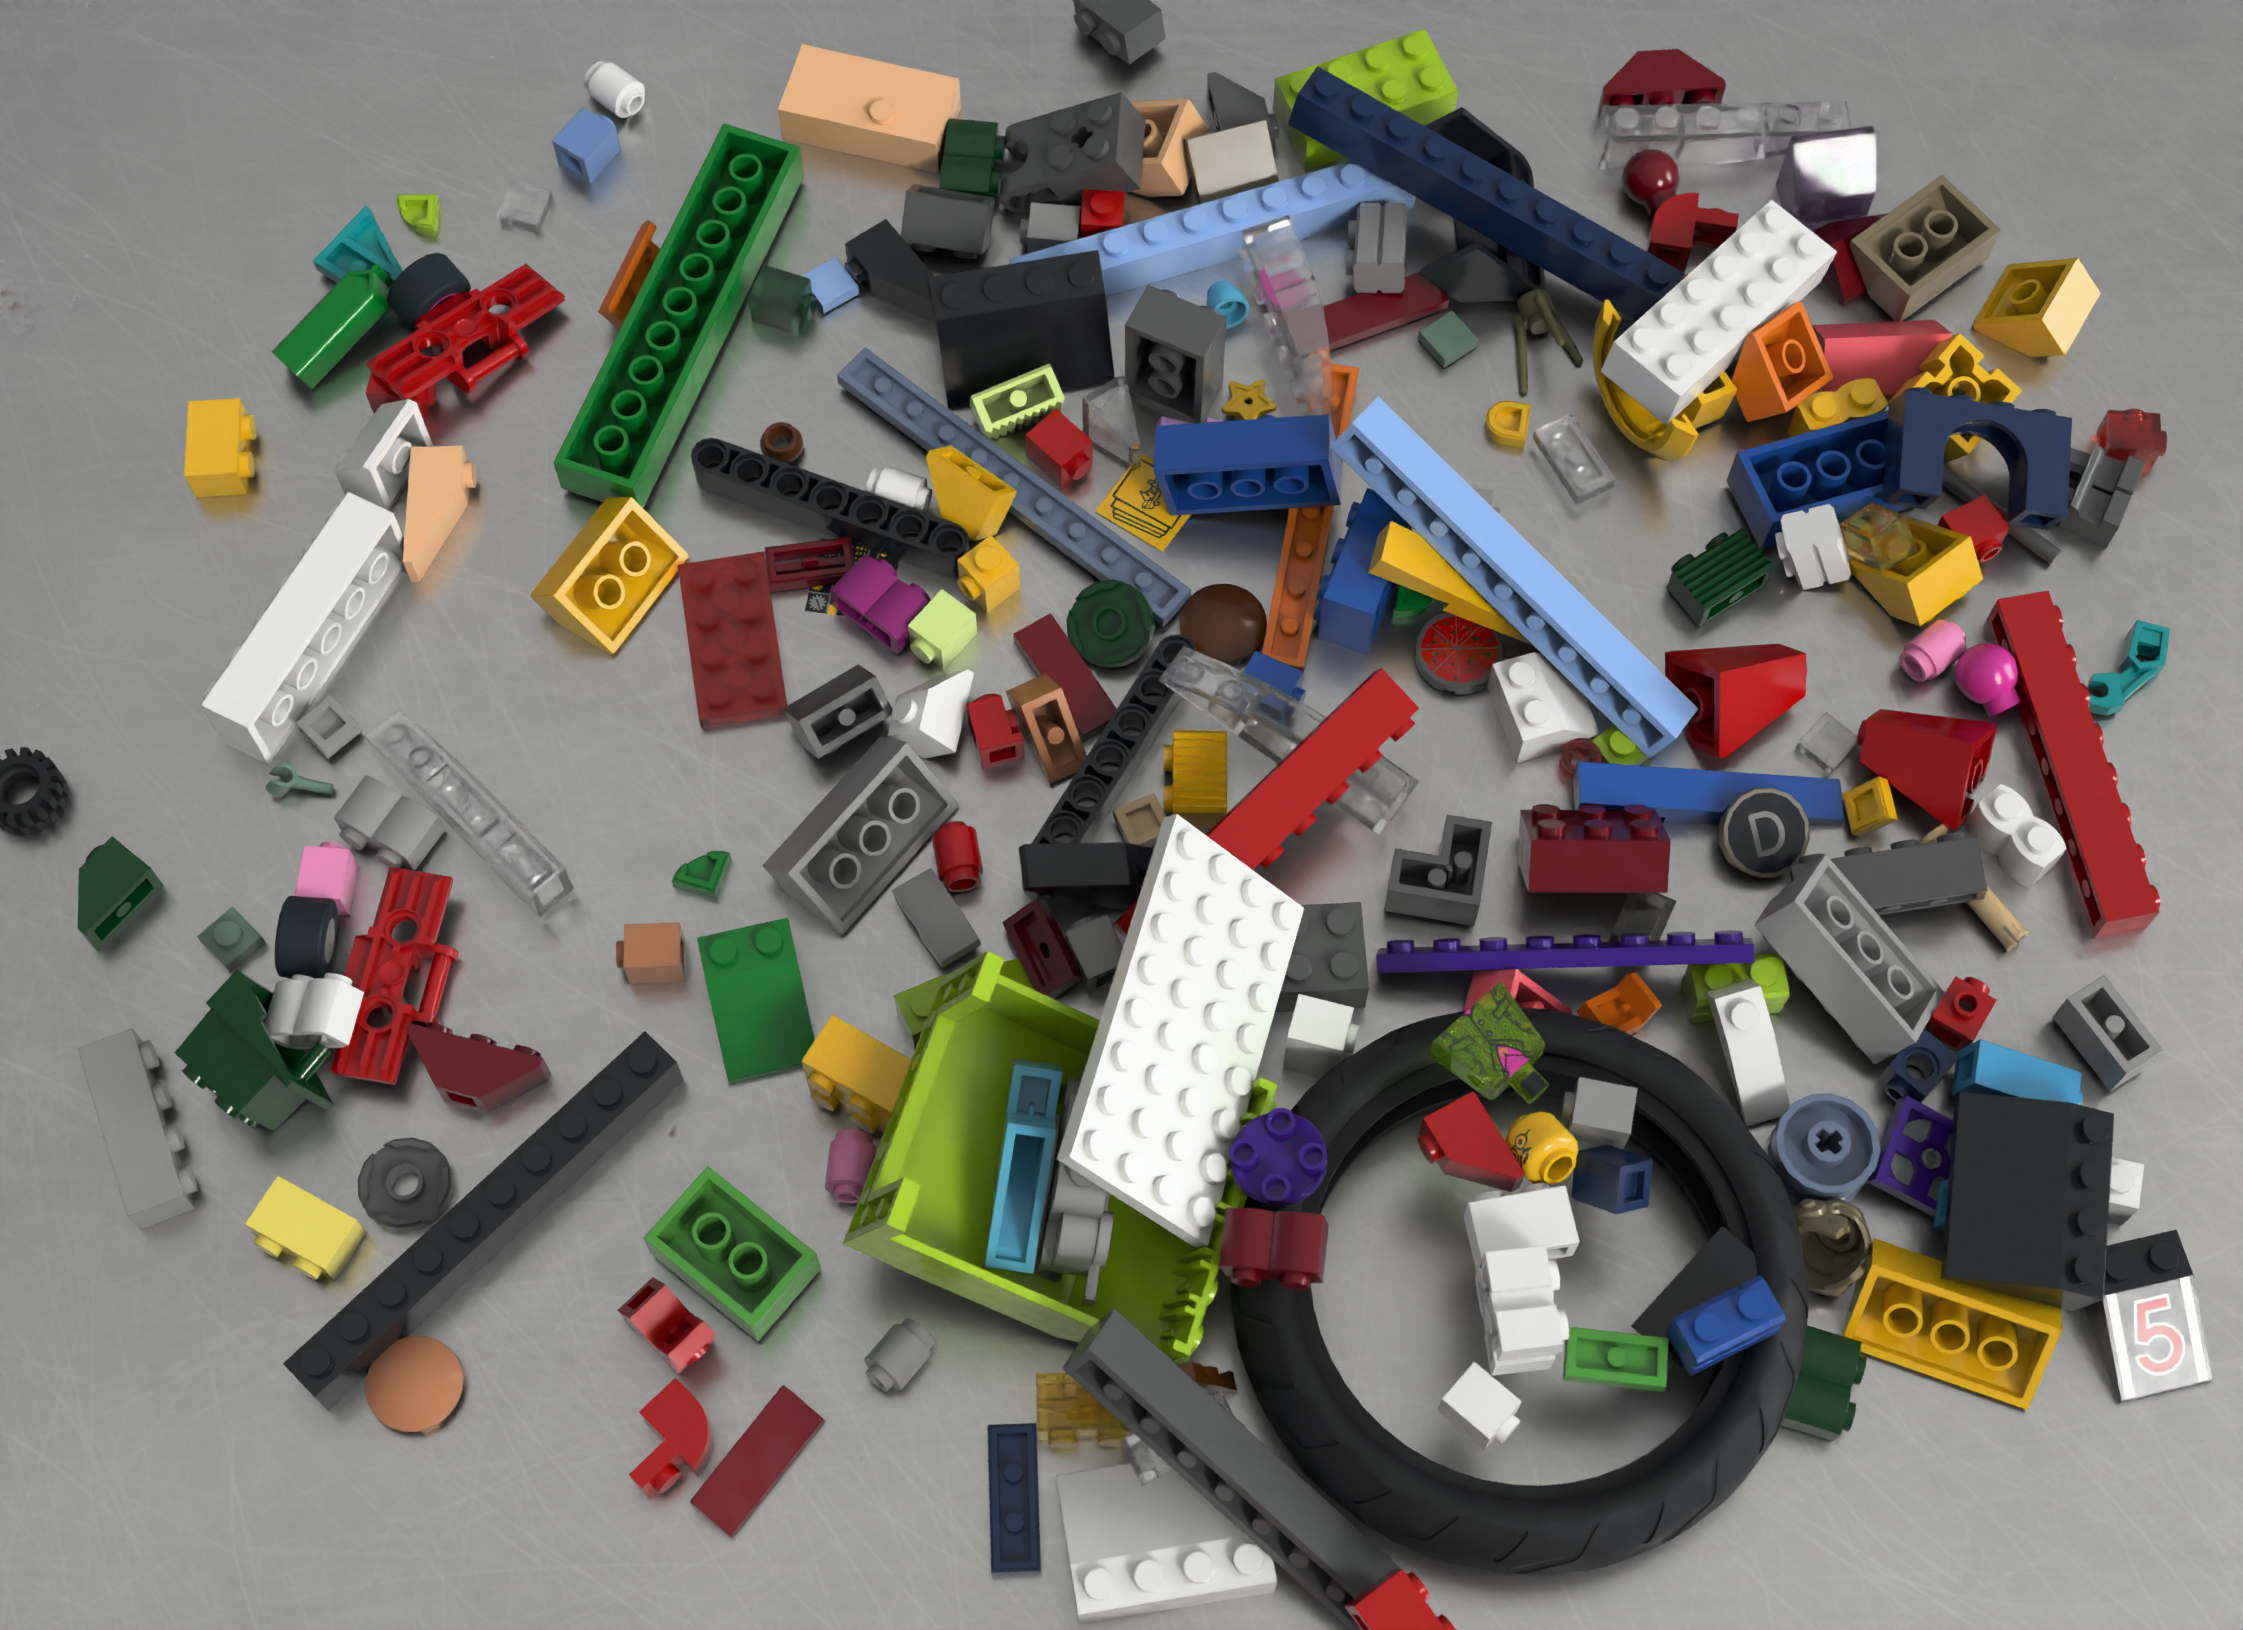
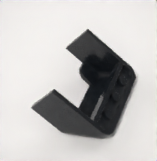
M1463 107L1425 125L1428 129L1534 188L1532 170L1524 155ZM1456 219L1458 251L1420 268L1422 277L1444 291L1450 298H1454L1461 303L1519 300L1522 295L1529 291L1546 289L1544 269Z

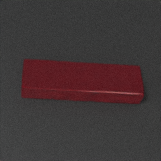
M782 1385L690 1501L692 1507L732 1538L821 1426L824 1419L785 1385Z

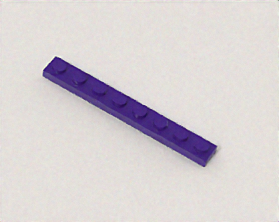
M1736 930L1714 932V939H1695L1694 932L1667 933V940L1648 941V934L1645 933L1621 934L1620 941L1601 942V935L1594 934L1573 936V943H1554L1553 936L1526 937V944L1507 945V938L1487 937L1479 939V945L1461 946V940L1455 938L1433 940V947H1415L1414 940L1387 941V948H1379L1376 959L1377 973L1754 963V943L1752 938H1743V932Z

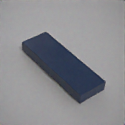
M1036 1423L987 1425L992 1576L1041 1574Z

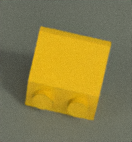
M2078 258L2008 264L1972 325L1976 331L2028 357L2065 355L2098 299L2100 292Z
M1908 517L1884 535L1886 537L1849 561L1851 573L1890 616L1920 627L1934 619L1940 611L1956 599L1963 597L1968 590L1983 580L1971 536L1912 517ZM1892 540L1894 541L1878 567L1868 564Z

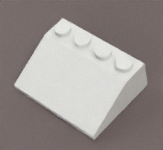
M1162 1458L1056 1475L1079 1625L1275 1592L1277 1577L1273 1559Z

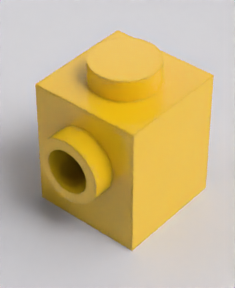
M992 535L988 536L957 560L959 575L957 584L968 599L971 601L975 600L987 614L1021 589L1019 563Z

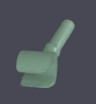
M288 763L277 764L269 772L270 775L279 776L285 781L283 783L278 780H272L266 785L267 792L273 796H284L291 788L305 789L328 795L332 794L334 784L298 776L296 769Z

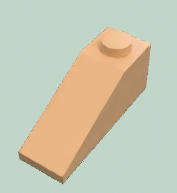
M463 446L411 447L402 561L411 582H420L467 508L469 488L476 487V466L474 462L468 461Z

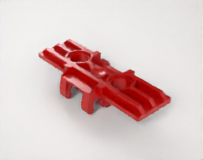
M528 264L522 265L484 290L479 291L475 288L471 292L461 291L416 319L414 333L366 362V367L403 400L410 399L446 376L450 382L463 392L470 393L476 389V383L515 358L522 360L529 355V348L526 342L516 332L564 302L565 295ZM495 305H506L511 308L504 314H493L488 311ZM480 340L488 348L495 350L467 369L464 367L462 351L475 341ZM432 346V352L435 356H426L421 352L425 348Z
M396 867L389 868L373 926H369L367 935L355 936L344 976L350 978L353 981L352 986L363 991L364 994L350 1043L347 1047L337 1048L330 1070L331 1074L396 1085L409 1041L407 1033L409 1024L412 1023L425 1027L428 1022L440 1023V1020L436 1017L451 963L457 962L459 951L453 947L436 943L453 884L452 877ZM403 921L415 923L417 931L410 940L399 942L392 938L393 929L397 924ZM422 960L432 961L417 1012L414 1006L408 1005L403 998L404 988L410 969L417 970ZM370 1012H376L385 1016L392 1015L390 1022L379 1028L368 1025L367 1021Z

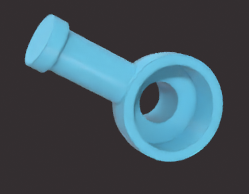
M1221 280L1213 283L1208 288L1207 306L1215 309L1220 315L1227 317L1226 329L1237 326L1247 318L1250 312L1249 303L1244 294L1232 283Z

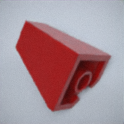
M1778 643L1665 652V677L1698 708L1688 722L1690 728H1687L1684 732L1691 747L1719 759L1730 755L1806 696V653Z
M1879 709L1868 717L1867 720H1863L1859 727L1857 746L1862 747L1859 761L1880 777L1888 779L1889 784L1946 827L1957 830L1968 820L1975 804L1974 799L1967 798L1968 794L1975 793L1979 781H1983L1987 773L1997 724Z

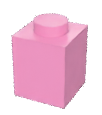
M333 842L321 843L319 847L304 846L295 896L333 900L336 903L338 916H350L359 865L350 849Z

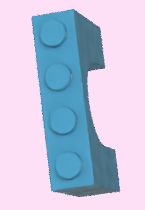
M1981 1039L1957 1051L1959 1059L1955 1064L1951 1094L1953 1096L1958 1092L2070 1102L2082 1105L2083 1093L2080 1090L2082 1072ZM1949 1179L1939 1183L1934 1228L1945 1231Z

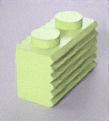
M1047 364L971 395L970 408L980 432L990 440L992 438L998 440L1000 434L1006 436L1008 431L1014 433L1015 428L1021 430L1023 425L1029 427L1031 421L1037 423L1039 418L1044 419L1055 409L1061 412L1065 397L1051 365Z

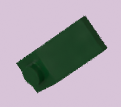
M113 836L104 845L94 848L87 856L85 863L79 868L78 930L97 951L163 886L153 870Z

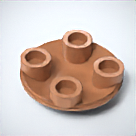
M409 1336L399 1339L387 1348L369 1368L365 1384L368 1405L374 1415L383 1424L392 1429L403 1432H430L457 1405L462 1393L464 1370L454 1352L437 1339L427 1336Z

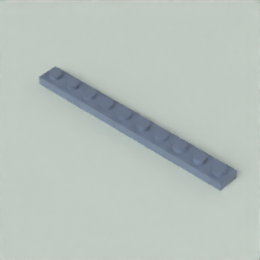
M866 347L837 374L840 386L928 452L929 450L952 445L1018 492L1008 510L1011 514L1099 580L1114 579L1136 588L1146 597L1154 612V621L1162 627L1173 618L1191 596V589Z

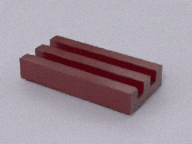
M851 536L764 547L770 592L836 584L855 565ZM844 553V556L818 559V557H814ZM803 558L799 562L775 565V561Z

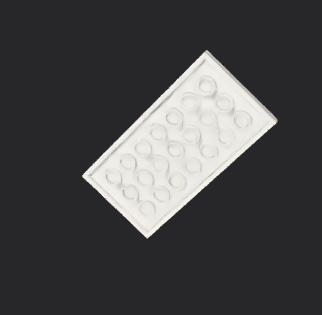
M1178 814L1163 819L1057 1160L1193 1247L1208 1246L1214 1226L1213 1221L1215 1214L1218 1212L1214 1206L1215 1203L1221 1201L1227 1181V1172L1230 1169L1227 1165V1161L1230 1159V1147L1239 1133L1240 1126L1243 1125L1239 1119L1247 1111L1251 1097L1252 1081L1257 1076L1304 908Z

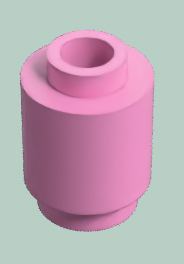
M1936 620L1905 645L1904 652L1899 657L1902 668L1908 676L1917 682L1935 679L1955 663L1967 650L1965 633L1953 622Z
M858 1129L839 1130L836 1132L835 1140L830 1143L825 1189L832 1193L833 1198L837 1201L844 1203H857L859 1201L877 1150L873 1144V1136L866 1131Z

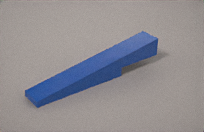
M1580 761L1577 762L1573 774L1575 810H1578V807L1581 805H1599L1606 810H1624V807L1627 805H1644L1651 808V810L1657 811L1659 817H1662L1663 825H1719L1722 815H1725L1726 809L1730 806L1728 804L1735 796L1750 789L1774 788L1790 794L1802 806L1809 825H1842L1844 821L1840 779Z

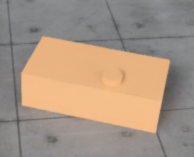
M802 44L778 107L782 139L939 174L944 156L949 118L958 119L961 110L959 78Z

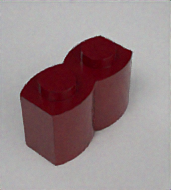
M1226 1208L1219 1267L1226 1276H1231L1230 1281L1237 1285L1259 1286L1261 1280L1276 1279L1280 1280L1279 1285L1281 1287L1292 1290H1307L1310 1283H1323L1329 1224L1324 1215L1295 1211L1273 1212L1253 1208Z

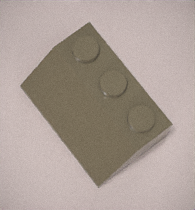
M1941 175L1853 238L1849 246L1869 296L1896 322H1901L1988 259L2001 229Z

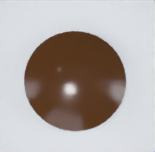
M1213 584L1196 591L1185 602L1180 614V635L1186 636L1193 642L1198 656L1212 662H1218L1225 667H1234L1239 665L1242 659L1251 655L1261 645L1266 634L1267 617L1260 601L1248 590L1232 584Z

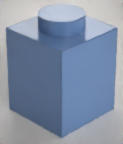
M584 107L552 140L558 165L589 184L598 177L621 151L615 124L605 115H596Z

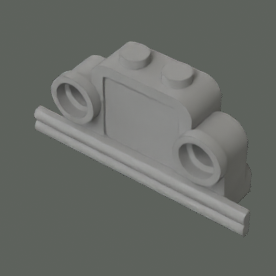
M1084 1066L1079 1080L1067 1078L1065 1083L1038 1269L1086 1277L1082 1305L1093 1306L1096 1297L1100 1266H1105L1111 1240L1113 1212H1108L1110 1193L1057 1160L1086 1067Z

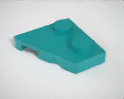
M367 206L313 260L316 270L336 283L347 272L368 270L376 263L394 281L403 272L391 251L389 243L384 234H382L371 209Z

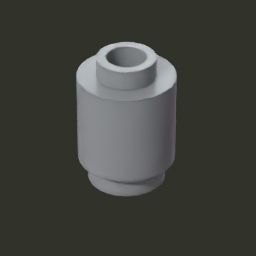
M905 1318L901 1324L895 1323L864 1358L866 1365L869 1367L865 1372L866 1376L885 1392L890 1388L901 1391L931 1356L929 1350L935 1344L933 1337L920 1324L910 1318Z

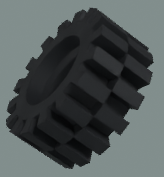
M20 747V755H17L13 748L4 750L7 758L4 760L0 759V828L2 830L6 828L10 834L17 835L20 829L24 835L33 834L32 826L36 825L41 832L48 828L44 823L47 818H50L54 823L60 818L55 811L56 808L65 810L67 803L63 797L69 796V790L65 785L67 782L49 757L46 758L43 752L35 749L34 753H32L28 747ZM26 778H33L38 781L39 788L28 801L21 804H11L7 801L9 789L18 781Z

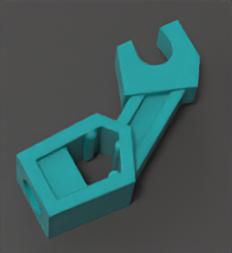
M2136 620L2127 635L2119 667L2122 674L2119 675V672L2093 674L2088 681L2087 688L2096 689L2103 695V697H2096L2089 694L2090 712L2103 716L2120 712L2125 704V700L2149 679L2157 678L2166 665L2170 628ZM2141 655L2152 658V661L2140 662L2136 658V656Z

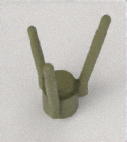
M1542 289L1532 290L1522 295L1517 302L1520 314L1513 317L1517 332L1518 376L1520 392L1522 394L1528 392L1527 329L1531 330L1534 334H1543L1550 331L1557 345H1565L1576 364L1580 365L1583 363V358L1563 325L1558 310L1553 307L1549 293Z

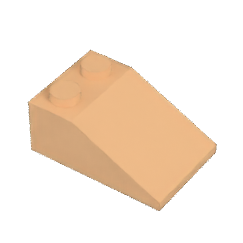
M1189 98L1130 101L1146 119L1141 188L1131 192L1147 197L1183 196L1192 176L1184 139L1209 133L1210 130Z

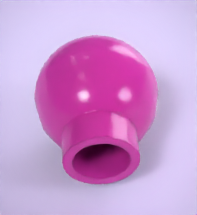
M1981 643L1972 646L1961 655L1955 669L1956 684L1968 699L1982 704L1989 717L1999 714L2022 701L2015 689L2019 674L2016 661L2007 649L1993 643Z

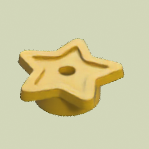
M1260 379L1248 386L1231 381L1228 385L1231 399L1223 406L1222 413L1233 415L1236 420L1257 419L1265 413L1276 411L1277 406L1265 396L1264 380ZM1245 400H1252L1253 403L1248 405L1245 403Z

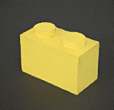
M280 1176L276 1177L245 1223L256 1236L253 1241L254 1245L276 1258L281 1251L296 1259L292 1265L314 1280H317L322 1274L336 1281L367 1235V1232L357 1219Z

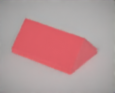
M1936 320L1812 325L1834 377L1822 386L1819 392H1836L1841 386L1850 381L1871 378L1875 379L1885 399H1892L1908 379L1923 373L1919 366L1939 342L1951 337L1952 333Z

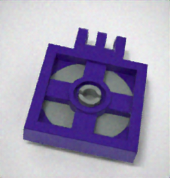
M1907 1095L1899 1098L1880 1146L1881 1152L1876 1169L1867 1182L1935 1217L1939 1183L1949 1179L1953 1120Z

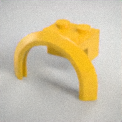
M1609 299L1604 301L1596 320L1593 342V366L1602 400L1614 423L1633 444L1658 459L1664 461L1679 460L1685 457L1693 447L1699 435L1696 428L1723 418L1737 392V388L1724 371L1675 418L1665 425L1601 372L1602 366L1612 347L1616 330L1622 320Z

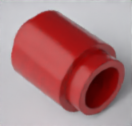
M952 821L941 825L939 831L932 836L940 881L944 882L945 888L951 892L968 891L979 886L983 865L976 829L966 826L962 821Z

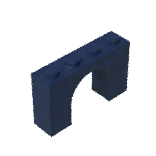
M1915 387L1907 389L1889 404L1883 503L1926 509L1942 496L1946 443L1950 436L1969 434L1991 443L2006 462L2009 471L2007 523L2049 530L2064 520L2068 514L2072 418L2058 416L2055 411L2050 409L2029 411L2017 409L2014 404L2009 402H1993L1988 404L1973 401V398L1968 395H1951L1947 397L1932 394V391L1926 388Z

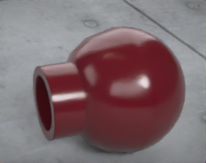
M1647 149L1636 153L1626 163L1622 174L1624 191L1633 202L1646 208L1651 219H1654V215L1661 204L1677 195L1676 191L1680 181L1679 171L1675 160L1669 154L1657 149Z

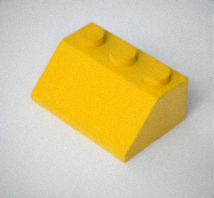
M632 497L606 498L529 596L559 625L603 651L614 654L690 555Z

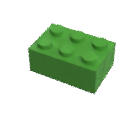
M709 1166L701 1172L643 1237L650 1253L756 1341H759L821 1270L816 1252Z

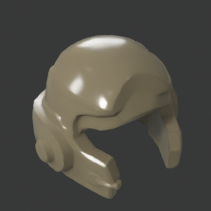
M1829 1198L1824 1200L1805 1199L1800 1204L1792 1207L1802 1240L1808 1289L1821 1295L1840 1296L1865 1272V1268L1860 1262L1869 1255L1872 1248V1239L1862 1211L1851 1203Z

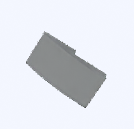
M931 868L892 890L897 904L917 928L921 941L942 968L981 945L980 939L969 921Z

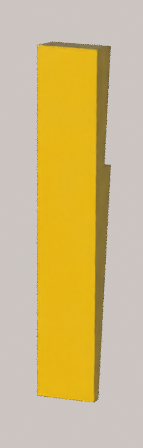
M1390 521L1378 534L1368 573L1444 602L1443 611L1531 644L1419 534L1393 521Z

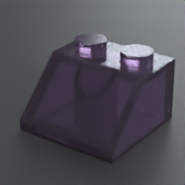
M1873 126L1791 136L1776 182V189L1782 208L1806 226L1815 225L1821 221L1848 220L1867 216L1876 193L1875 131Z

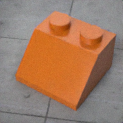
M1802 301L1794 302L1746 335L1732 382L1737 388L1736 400L1747 422L1788 412L1834 378Z

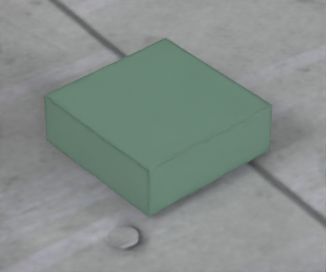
M1453 310L1420 330L1418 340L1443 368L1476 348L1478 338Z

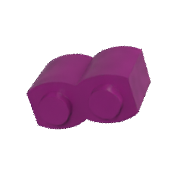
M864 554L830 589L831 603L842 615L857 626L865 629L880 644L890 651L899 654L910 642L908 625L931 599L927 592L915 583L908 585L897 579V572L887 561L881 558L875 560Z

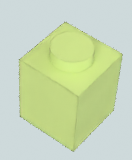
M941 589L908 625L910 649L921 661L928 664L932 661L944 670L977 635L976 613Z

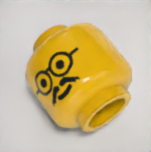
M1543 1111L1530 1113L1519 1117L1511 1125L1505 1142L1524 1170V1177L1533 1184L1541 1182L1556 1184L1566 1179L1572 1173L1577 1162V1140L1553 1114Z

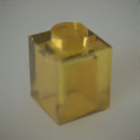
M1873 502L1839 524L1851 560L1882 575L1917 552L1906 516Z

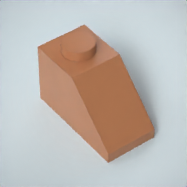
M1043 674L1005 691L1011 708L1015 712L1019 729L1048 782L1051 784L1077 772L1087 755L1062 687L1047 674Z

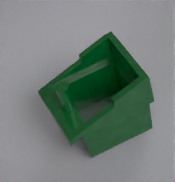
M236 970L206 1002L211 1009L175 1051V1054L187 1064L182 1072L202 1089L207 1087L218 1096L214 1102L224 1112L234 1119L239 1117L252 1128L259 1123L275 1131L306 1099L328 1110L333 1103L316 1071L332 1052L319 1041L307 1053L303 1049L286 1048L273 1042L264 1025L273 992L241 971Z

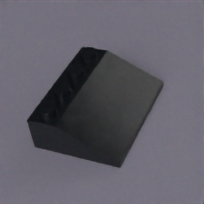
M1099 250L926 278L948 406L970 402L971 395L1047 364L1051 365L1060 387L1115 378Z
M1967 1092L1955 1094L1941 1278L2070 1311L2103 1301L2114 1114L2070 1102Z

